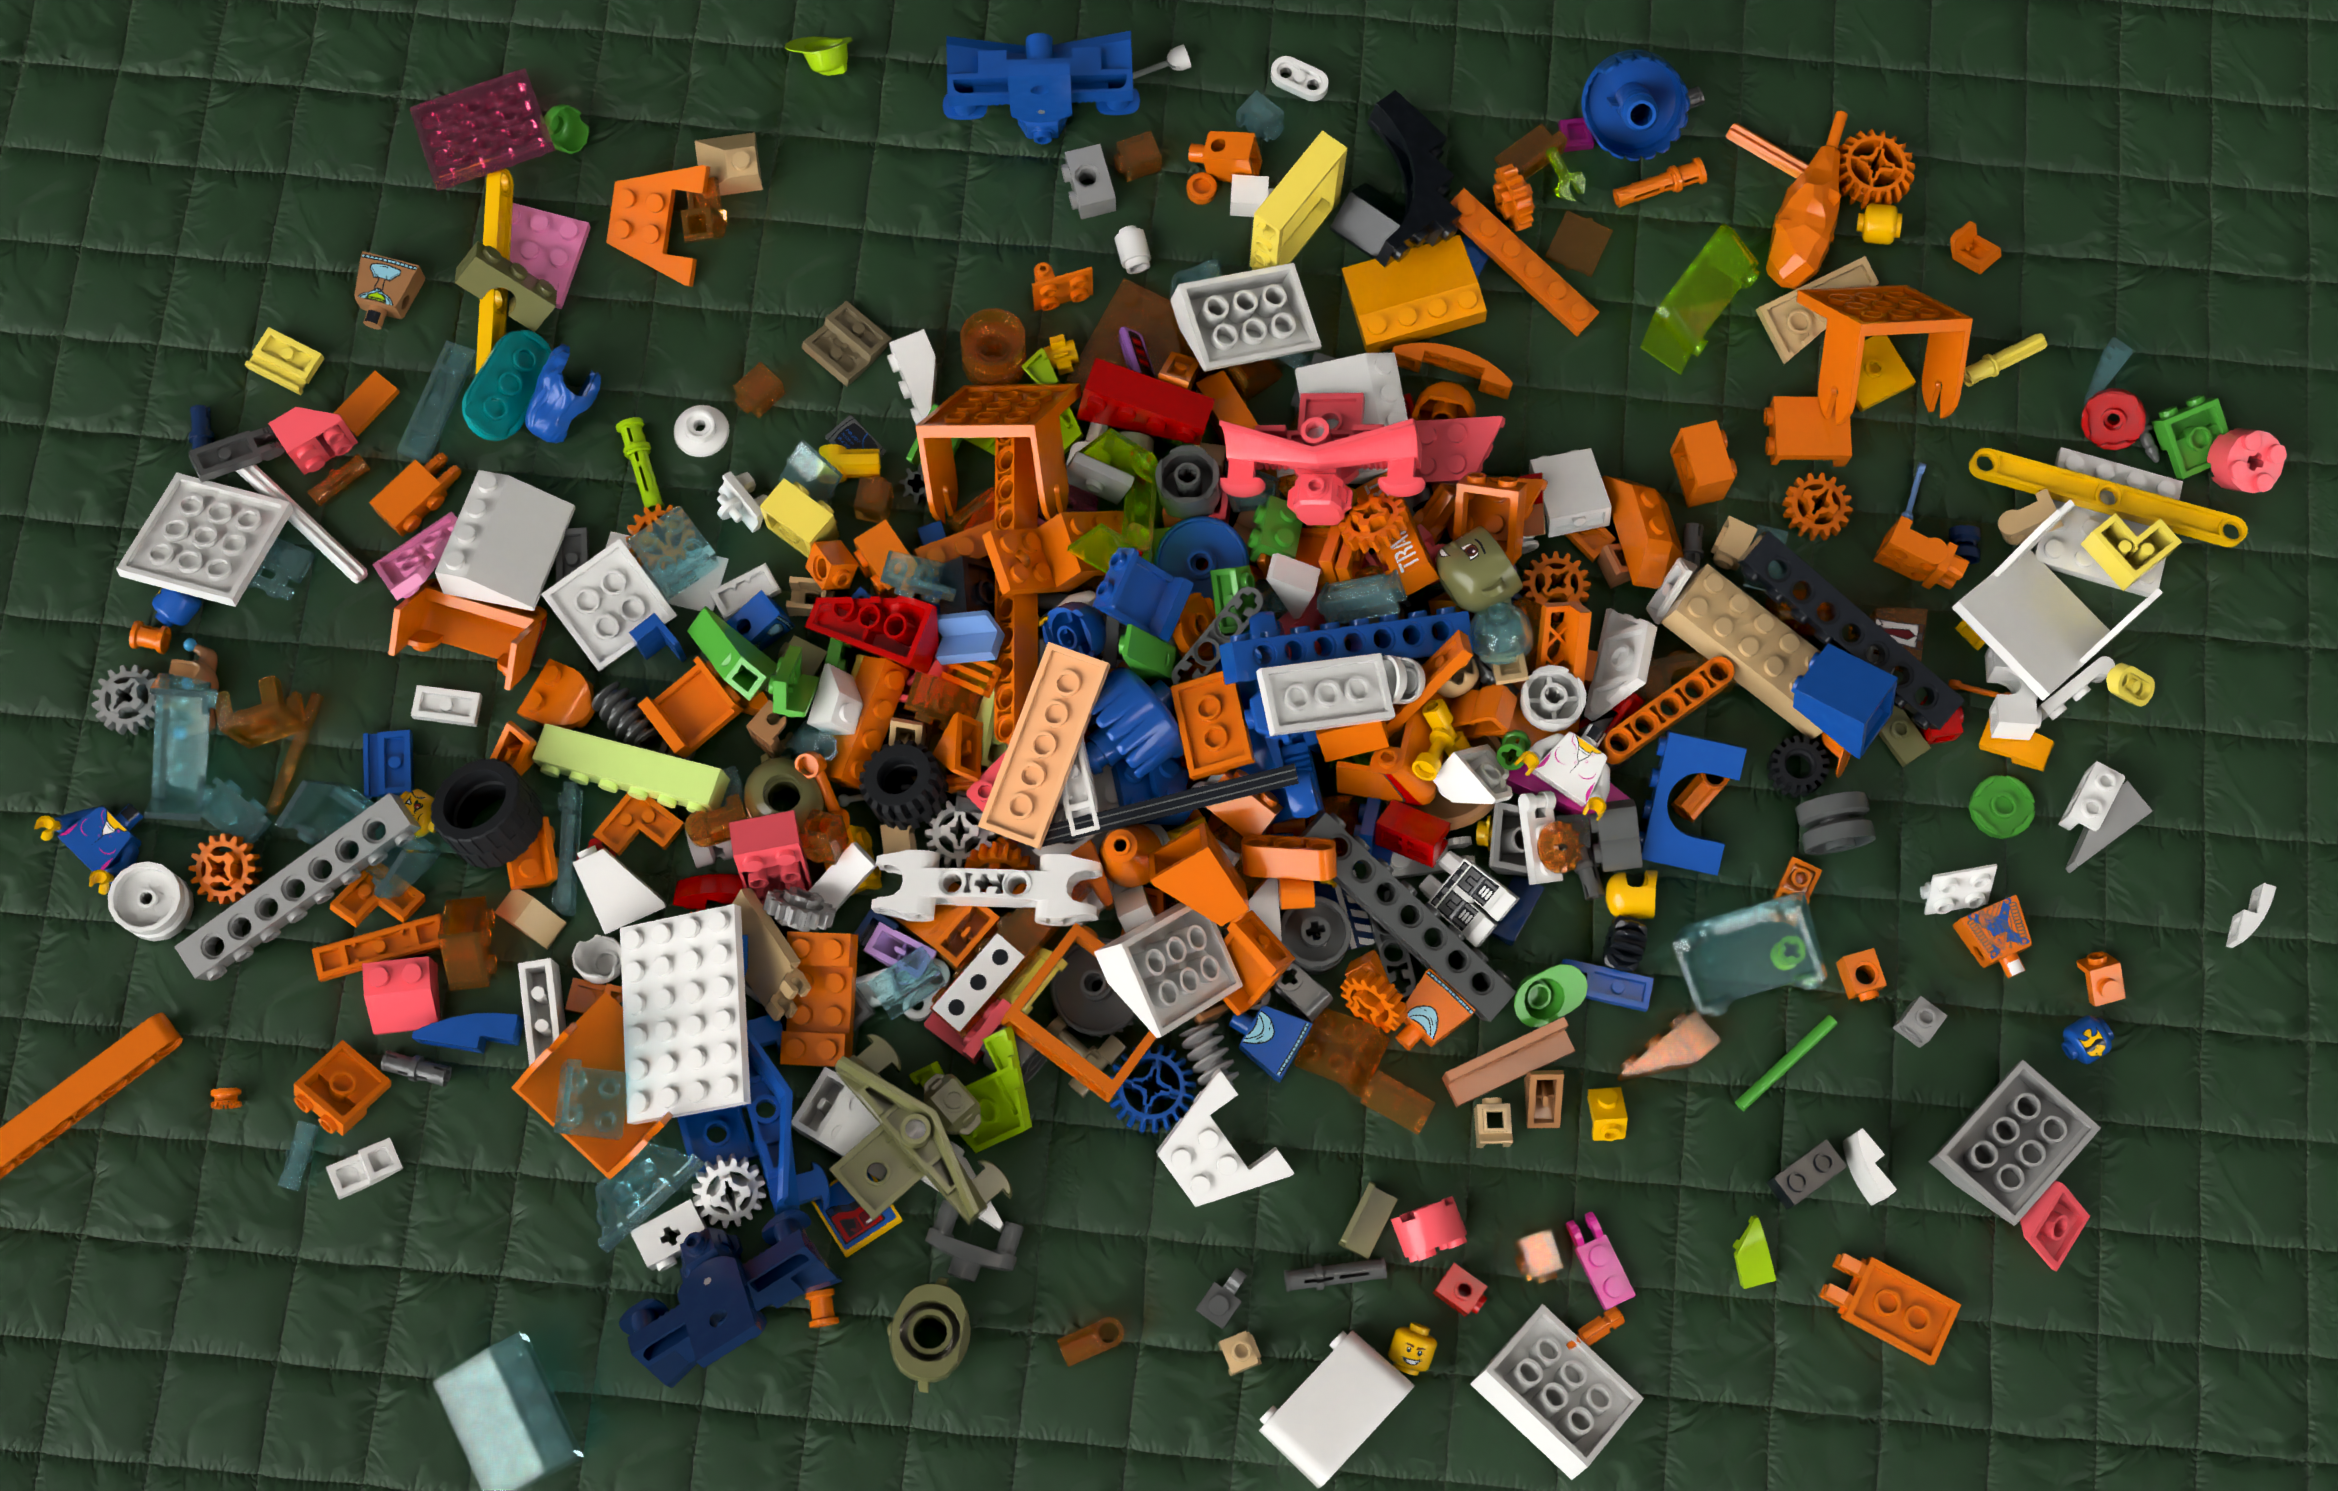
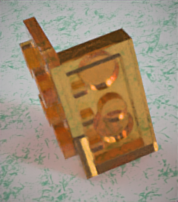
M1325 1008L1315 1019L1294 1061V1065L1300 1069L1338 1082L1350 1094L1363 1098L1390 1039L1373 1024Z

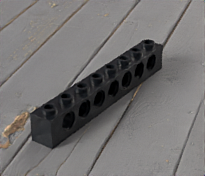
M1770 531L1762 532L1737 561L1743 567L1740 571L1746 578L1754 583L1757 581L1762 583L1767 588L1765 593L1776 603L1784 602L1792 610L1789 614L1802 625L1808 623L1816 630L1814 636L1823 644H1832L1890 674L1893 668L1899 667L1903 672V679L1897 684L1894 705L1900 709L1907 708L1913 714L1911 719L1922 729L1940 730L1965 701ZM1772 561L1779 563L1782 572L1778 579L1772 578L1768 572L1769 564ZM1797 582L1802 583L1806 588V595L1802 600H1798L1793 595V587ZM1822 603L1826 604L1830 609V616L1826 621L1821 620L1817 614V609ZM1847 624L1852 626L1855 632L1854 638L1850 642L1845 641L1842 637V629ZM1871 645L1875 646L1879 651V657L1875 663H1871L1866 656L1867 649ZM1921 687L1926 690L1928 695L1927 701L1923 705L1918 704L1915 699V694Z

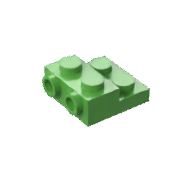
M2204 395L2192 397L2185 401L2186 407L2179 410L2177 406L2163 409L2158 412L2160 418L2151 421L2160 449L2167 450L2176 479H2185L2211 468V463H2207L2210 446L2217 436L2229 432L2218 398H2205Z

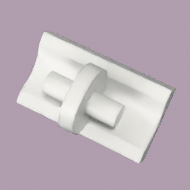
M729 471L723 475L724 483L718 491L721 495L717 500L722 506L719 508L717 515L722 520L732 517L736 523L742 520L753 533L761 527L764 518L760 505L768 496L763 494L753 499L749 493L755 490L756 484L751 475L745 472L734 476Z

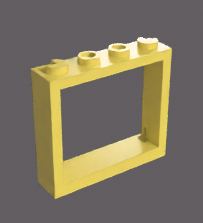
M1324 131L1319 133L1254 213L1250 267H1252V270L1291 263L1339 204L1347 147Z

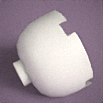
M1547 665L1537 668L1529 676V680L1525 681L1521 689L1520 707L1524 717L1531 725L1542 731L1557 732L1567 729L1578 720L1586 705L1587 693L1580 678L1577 677L1576 679L1572 674L1568 673L1569 669L1563 666Z

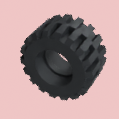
M902 740L894 741L893 746H889L887 743L882 746L883 750L879 753L875 750L871 754L872 760L865 761L863 765L865 772L860 773L859 780L862 784L859 785L863 799L882 823L885 822L888 827L894 829L897 825L900 830H907L909 825L916 829L920 827L921 822L925 821L927 824L932 821L930 816L934 813L938 815L942 810L939 806L940 803H946L947 796L944 792L949 791V784L946 781L945 772L931 751H928L926 746L921 743L917 746L915 741L908 740L906 744ZM909 776H917L914 784L908 790L899 794H891L898 781Z

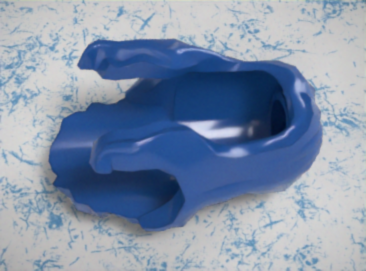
M562 343L550 353L546 364L543 366L525 415V425L533 435L543 441L555 444L564 442L572 419L586 411L593 404L601 384V375L591 370L578 394H573L566 388L562 371L568 361L570 347Z

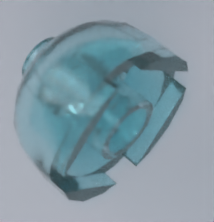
M1499 602L1486 610L1476 612L1470 621L1469 634L1474 648L1472 652L1478 654L1480 661L1484 663L1500 665L1517 661V655L1524 651L1525 655H1527L1533 646L1530 619L1520 607L1512 603Z

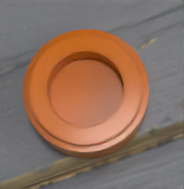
M1205 172L1193 174L1187 181L1186 192L1188 198L1199 205L1208 204L1213 201L1217 194L1215 178Z

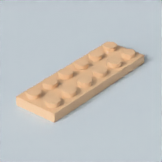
M1048 642L978 827L1041 850L1090 722L1092 710L1111 665L1108 662Z

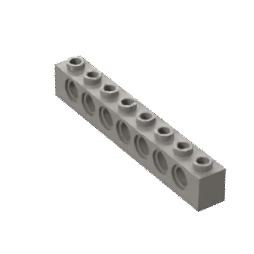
M388 793L174 947L195 979L217 980L227 972L226 968L235 961L241 962L254 953L253 948L261 942L267 943L278 937L281 933L280 929L289 922L293 924L303 919L308 914L306 910L316 903L322 904L331 899L335 894L333 891L343 884L349 885L360 878V872L369 865L375 866L388 857L387 852L396 846H404L412 841L415 837L414 833L421 829V826L406 807L402 798ZM384 824L386 833L382 839L377 840L375 835L376 829ZM357 843L359 847L358 855L354 859H350L349 849L353 844ZM330 862L332 872L324 879L322 869ZM303 881L305 891L298 898L295 890L297 885ZM276 901L278 911L271 917L269 906L272 902ZM247 920H249L251 923V930L246 936H244L242 933V926ZM222 939L224 949L220 955H217L215 946Z

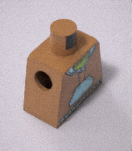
M362 251L354 296L360 308L367 311L363 321L366 326L380 330L386 316L396 319L405 317L425 281V276L419 265Z

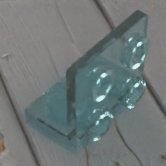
M676 506L628 539V544L654 577L660 592L667 601L719 566L715 551L680 506Z
M568 1058L562 1064L560 1071L554 1133L615 1140L621 1139L624 1128L629 1080L628 1073L581 1067L582 1060Z

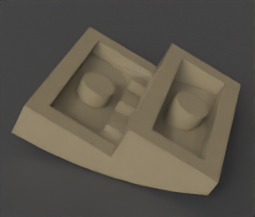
M845 301L825 317V323L821 328L803 341L802 349L848 387L882 354L892 338L848 301Z

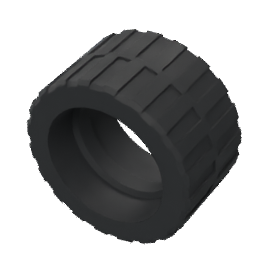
M495 758L478 759V761H471L465 764V766L452 772V775L443 781L431 805V822L434 824L436 832L461 859L468 862L471 866L488 869L512 862L529 849L528 847L535 841L539 830H541L542 818L544 817L542 802L534 790L509 763ZM504 799L502 806L491 819L477 827L471 828L476 816L486 806L497 800Z

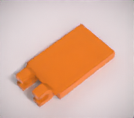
M1842 1253V1255L1837 1254L1832 1267L1853 1276V1279L1847 1291L1831 1283L1828 1285L1823 1284L1818 1296L1833 1305L1839 1306L1838 1313L1841 1314L1840 1318L1928 1365H1935L1961 1304L1873 1257H1868L1867 1260L1862 1258L1859 1261L1846 1253Z

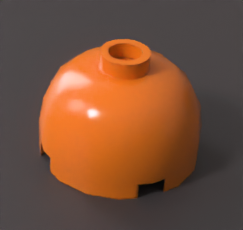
M1441 381L1431 384L1420 393L1414 406L1412 418L1415 421L1476 417V407L1472 396L1464 387L1453 382Z

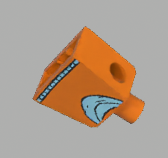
M1429 968L1405 1003L1408 1005L1405 1010L1408 1016L1403 1021L1406 1026L1395 1038L1408 1051L1420 1039L1430 1047H1433L1467 1022L1476 1010Z

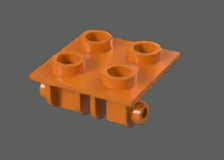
M1046 262L1038 263L1034 268L1035 283H1032L1034 311L1041 309L1043 311H1050L1062 303L1069 301L1081 302L1090 295H1093L1092 266L1056 277L1051 265Z

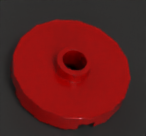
M2108 388L2099 391L2088 399L2082 410L2081 426L2084 435L2089 441L2091 440L2104 450H2120L2131 446L2145 429L2146 411L2144 405L2134 393L2125 389ZM2110 414H2117L2120 419L2111 421L2108 416Z

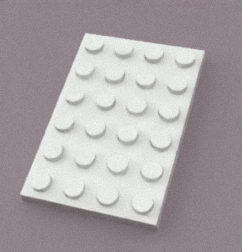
M730 904L621 927L620 946L627 1123L637 1125L658 1121L668 1111L673 1115L672 1118L751 1104L741 906Z

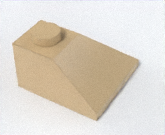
M755 132L695 141L698 166L705 165L710 167L707 194H701L702 198L763 190Z

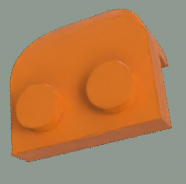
M549 658L517 713L524 719L543 727L546 723L569 730L574 727L582 728L589 722L595 712L592 708V701L595 698L594 686L574 668Z

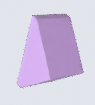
M881 922L878 923L864 948V952L888 968H893V971L897 974L920 981L924 978L937 954L936 950L897 930L891 929Z

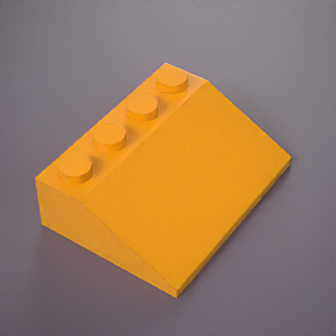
M1460 235L1453 236L1447 242L1442 240L1433 247L1428 243L1419 248H1411L1403 260L1400 262L1395 260L1386 267H1383L1376 259L1341 268L1366 353H1378L1392 349L1394 346L1413 343L1486 322V306Z

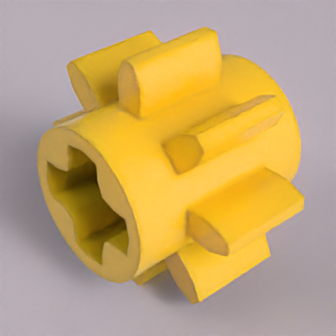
M1064 334L1050 337L1051 345L1043 347V349L1047 353L1053 368L1058 369L1059 375L1073 372L1072 364L1080 362L1074 340L1066 341Z

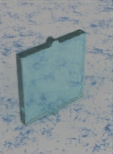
M801 440L792 456L786 459L788 463L778 480L782 481L785 478L792 484L796 481L810 493L808 496L814 501L822 500L827 504L829 498L835 496L833 491L843 474L806 441Z

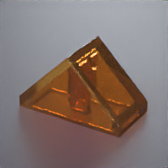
M1270 359L1227 367L1226 373L1244 403L1251 400L1283 376Z

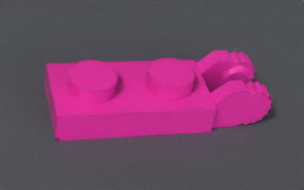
M1588 1212L1584 1215L1585 1222L1595 1240L1585 1244L1580 1228L1574 1220L1567 1222L1566 1227L1576 1247L1574 1250L1605 1311L1635 1297L1636 1294L1607 1235H1603L1596 1216L1593 1212Z

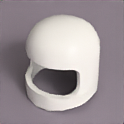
M1393 655L1382 656L1392 703L1409 704L1416 701L1422 695L1426 681L1421 665L1411 658Z

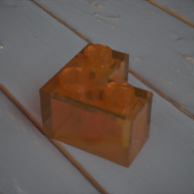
M485 896L452 899L445 902L438 940L450 991L490 987L492 974L497 973L496 955L490 954L489 946H491L490 928L495 927V915L493 908L488 909Z

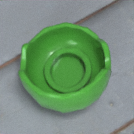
M559 104L549 109L542 119V135L547 145L568 154L581 151L587 143L589 126L580 118L582 113L576 108L565 104Z

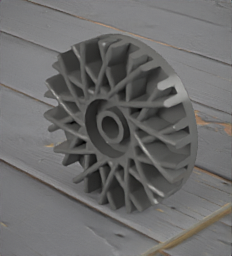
M1098 938L1105 945L1114 940L1110 938ZM1078 944L1072 946L1062 958L1068 965L1062 972L1058 971L1053 977L1050 988L1054 1008L1067 1025L1082 1034L1103 1038V1035H1115L1117 1031L1120 1033L1124 1032L1122 1028L1127 1025L1132 1026L1134 1018L1139 1019L1107 983L1095 956ZM1103 982L1101 989L1095 991L1097 983Z

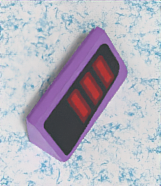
M1121 327L1119 330V343L1127 368L1156 378L1143 336L1137 331Z

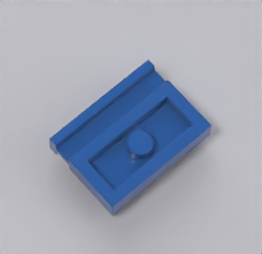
M411 730L377 732V734L363 733L364 796L367 799L380 796L383 798L388 793L401 796L405 791L410 793L414 790L413 733Z

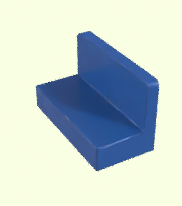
M655 613L629 632L637 649L646 660L666 645L681 662L687 659L679 641Z

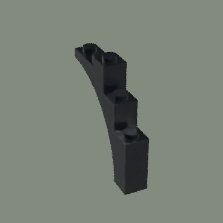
M1396 90L1376 103L1367 122L1381 137L1395 158L1402 175L1406 195L1405 214L1402 224L1385 240L1376 258L1383 267L1388 266L1395 260L1400 262L1406 257L1412 247L1416 246L1419 248L1426 241L1432 247L1442 240L1447 242L1457 232L1458 227L1456 224L1462 215L1459 210L1445 199L1451 192L1449 186L1455 176L1439 161L1444 153L1442 148L1448 137Z

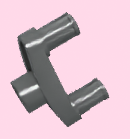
M943 1200L934 1226L929 1228L925 1241L952 1257L947 1274L975 1283L981 1267L1000 1271H1013L1017 1261L1015 1254L1024 1227L1006 1221L996 1249L990 1251L954 1239L952 1232L959 1213L948 1201Z

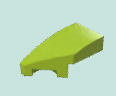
M1756 1215L1750 1217L1748 1221L1750 1224L1740 1240L1737 1239L1733 1244V1247L1736 1249L1734 1258L1740 1285L1744 1289L1776 1281L1766 1238L1759 1217Z

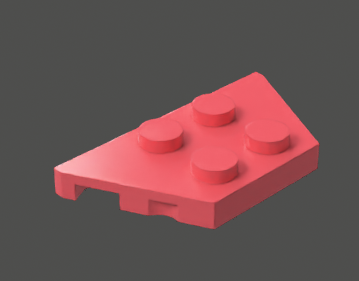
M1503 416L1415 421L1422 445L1421 469L1415 470V477L1423 478L1426 485L1440 484L1442 482L1448 484L1457 483L1468 473H1481L1483 462L1489 457L1494 447L1492 443L1500 427L1503 428L1505 425V418Z

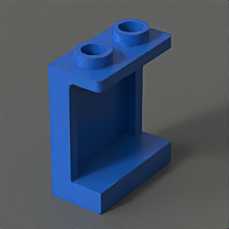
M1118 547L1117 551L1110 558L1109 569L1104 580L1096 590V599L1092 606L1126 626L1127 624H1132L1164 642H1169L1194 583L1183 577H1173L1138 556L1139 551L1135 548Z

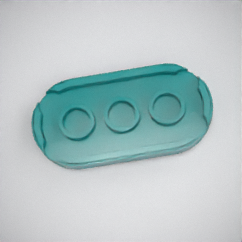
M530 330L509 332L501 337L465 392L462 400L463 417L468 427L479 437L490 441L504 440L514 435L525 422L526 411L534 394L538 376L552 352L549 344L540 335Z

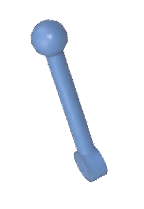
M1919 462L1916 469V476L1906 511L1901 514L1910 520H1913L1912 510L1926 464Z

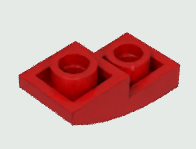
M707 874L679 880L675 889L673 905L682 906L686 909L705 910L707 900L717 901L721 904H732L740 889L743 888L740 875Z

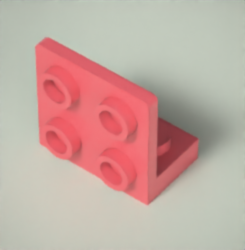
M991 995L960 1032L936 1011H933L924 1022V1027L975 1065L984 1054L981 1051L982 1039L1001 1030L1003 1027L1001 1021L1012 1004L1004 998L1000 1001Z

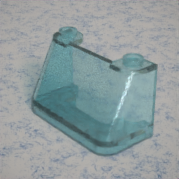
M1804 892L1788 894L1691 923L1681 928L1672 942L1698 1016L1709 1014V1017L1722 1015L1728 1011L1727 1006L1735 999L1794 982L1796 986H1803L1804 990L1814 989L1821 986L1827 978L1823 957Z

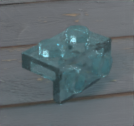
M893 550L888 552L880 581L895 587V594L913 598L914 593L921 594L922 600L939 604L941 599L953 602L957 590L940 582L945 566L944 563Z
M215 777L212 782L217 786L195 811L222 833L232 834V837L243 836V844H254L273 823L264 815L268 809L254 798L247 802L240 796L244 790L229 778L224 783Z

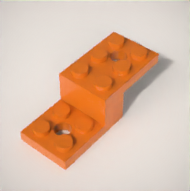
M1127 511L1060 512L1036 529L990 530L982 535L1002 595L1069 592L1094 576L1106 575L1109 569L1110 558L1117 551L1118 547H1134L1141 551Z

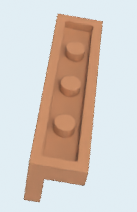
M1565 1017L1445 1072L1442 1080L1456 1108L1527 1075L1529 1071H1536L1574 1053L1576 1050L1565 1031L1569 1026Z

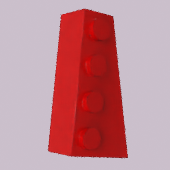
M1095 358L1083 391L1076 419L1200 445L1215 399Z

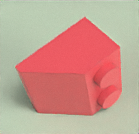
M429 956L362 963L364 999L374 1035L415 1031L431 1023L441 1021L438 964Z

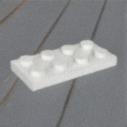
M1381 653L1266 667L1256 671L1270 736L1387 721L1396 717Z

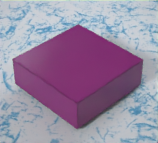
M1583 117L1559 121L1558 126L1563 152L1593 149V135L1588 130Z

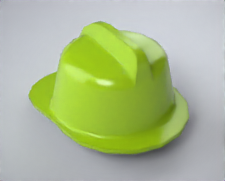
M803 37L789 41L785 44V49L803 53L814 72L826 76L838 75L847 71V44L853 39L851 37Z

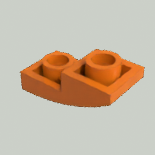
M1791 856L1766 915L1797 929L1822 870Z

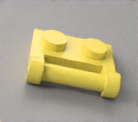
M1035 945L996 993L995 997L1000 1001L1004 998L1010 1004H1013L1052 954V951ZM1063 958L1021 1012L1025 1015L1031 1012L1033 1009L1031 1005L1057 972H1062L1066 968L1068 963Z

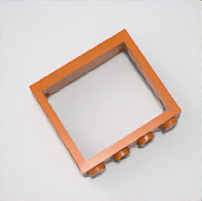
M1075 922L1005 1013L1001 1024L1005 1027L1011 1025L1017 1036L1109 1103L1156 1040L1155 1035L1149 1030L1116 1076L1111 1079L1021 1012L1074 942L1095 957L1094 951L1105 945L1098 939L1099 937L1094 930L1085 925L1081 927Z

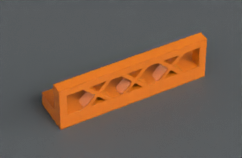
M1578 601L1542 604L1535 670L1547 665L1563 666L1569 669L1568 673L1572 674L1576 679L1579 677L1584 685L1592 612ZM1564 612L1563 621L1553 629L1550 626L1552 613ZM1557 639L1561 643L1560 651L1550 659L1547 656L1548 648ZM1580 717L1565 730L1573 733L1578 732Z

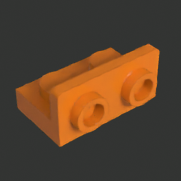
M548 816L542 818L541 830H539L535 841L528 847L529 849L519 855L517 859L506 863L511 890L549 887L558 879L561 864L559 858L555 856L553 846L555 831L553 826L549 824Z

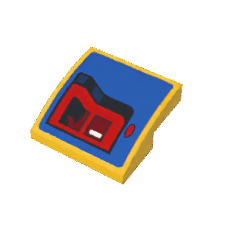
M867 1173V1176L871 1181L878 1182L876 1177ZM837 1179L829 1184L831 1191L830 1203L825 1210L822 1208L820 1199L811 1201L846 1258L903 1221L894 1205H891L873 1221Z

